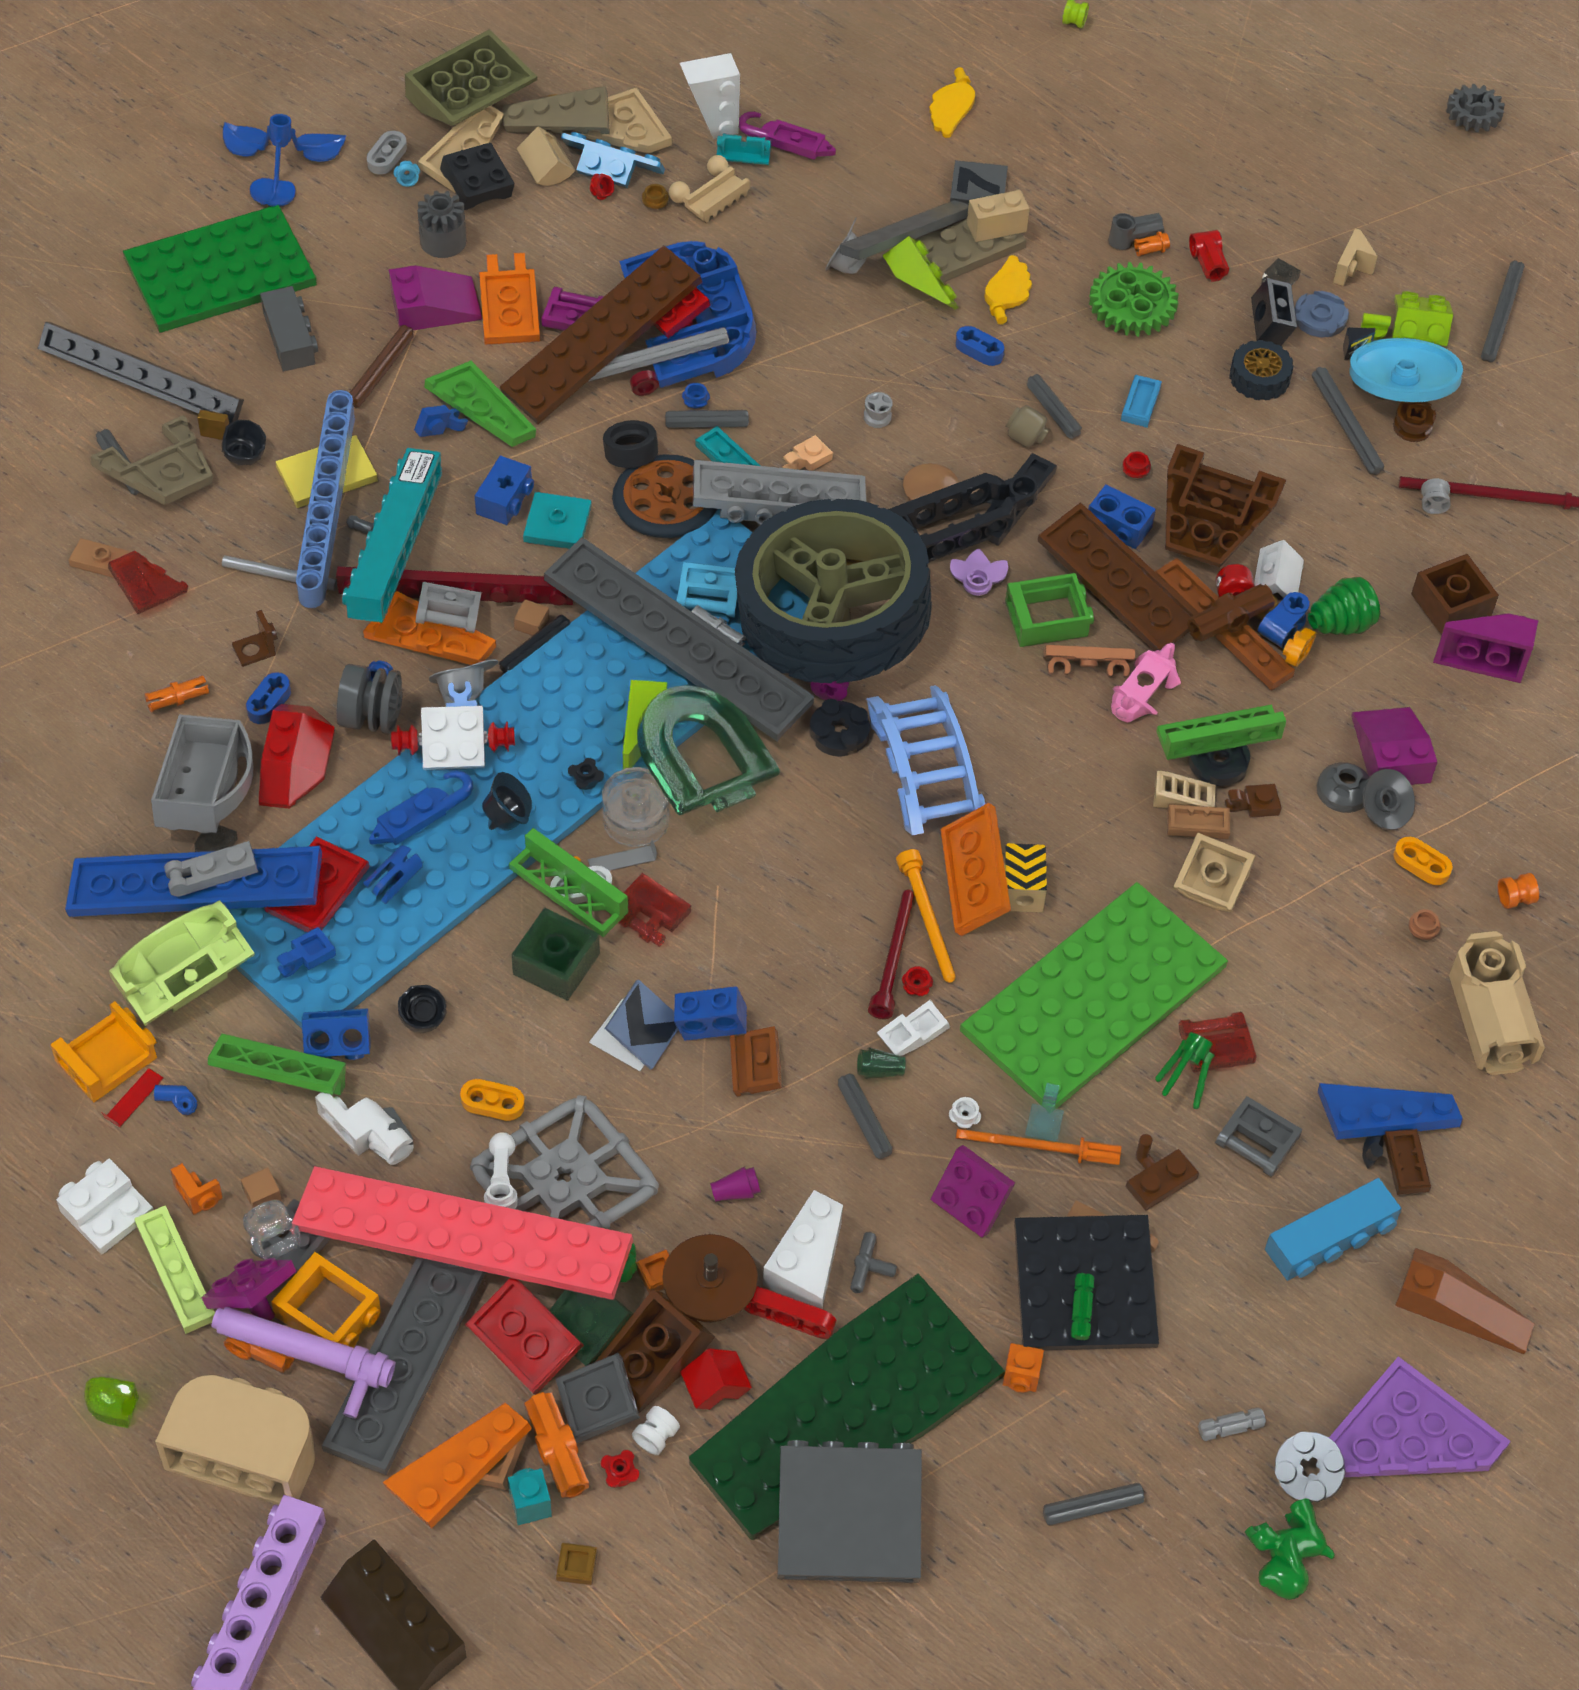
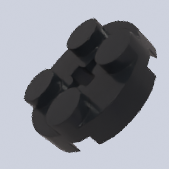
M835 699L825 700L822 706L815 710L810 719L809 733L816 742L815 746L820 751L837 757L847 756L848 752L855 749L858 752L866 745L869 739L870 723L868 712L864 708L850 702L837 701ZM843 725L847 730L842 729L840 732H836L835 726Z
M1247 745L1191 755L1188 757L1189 766L1192 772L1199 778V781L1216 786H1228L1245 778L1250 762V751ZM1219 754L1221 758L1226 759L1223 762L1214 760V756Z

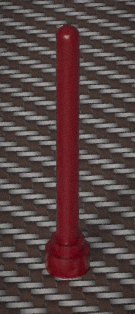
M910 889L902 893L880 988L871 997L868 1007L869 1014L878 1019L891 1018L895 1008V1001L891 993L914 900V892Z

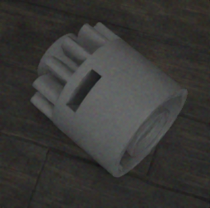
M434 191L432 196L425 194L424 201L418 202L417 210L421 248L427 254L437 258H448L459 254L465 248L467 242L464 203L459 202L458 195L451 198L449 191H445V193Z

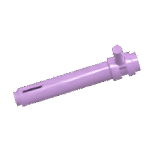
M229 1307L224 1309L218 1308L212 1320L211 1327L217 1329L218 1334L345 1374L346 1379L355 1381L343 1413L345 1416L356 1419L368 1386L387 1388L395 1370L396 1362L390 1360L386 1354L380 1352L376 1355L371 1354L369 1349L358 1345L353 1348Z

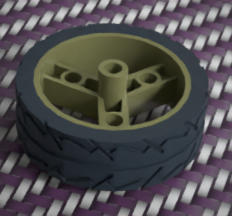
M831 499L808 501L790 507L786 512L781 511L765 520L751 533L750 538H747L739 551L735 567L742 633L746 636L749 647L755 649L753 652L762 661L782 674L788 673L790 677L817 683L859 681L880 674L883 669L886 671L903 661L921 642L929 627L932 610L927 549L919 534L914 533V528L905 519L886 508H878L879 505L861 500L835 499L831 501ZM846 559L863 561L860 563L846 565ZM782 578L810 598L802 619L793 617L778 609L768 599L770 591ZM890 599L876 611L861 618L851 620L850 608Z

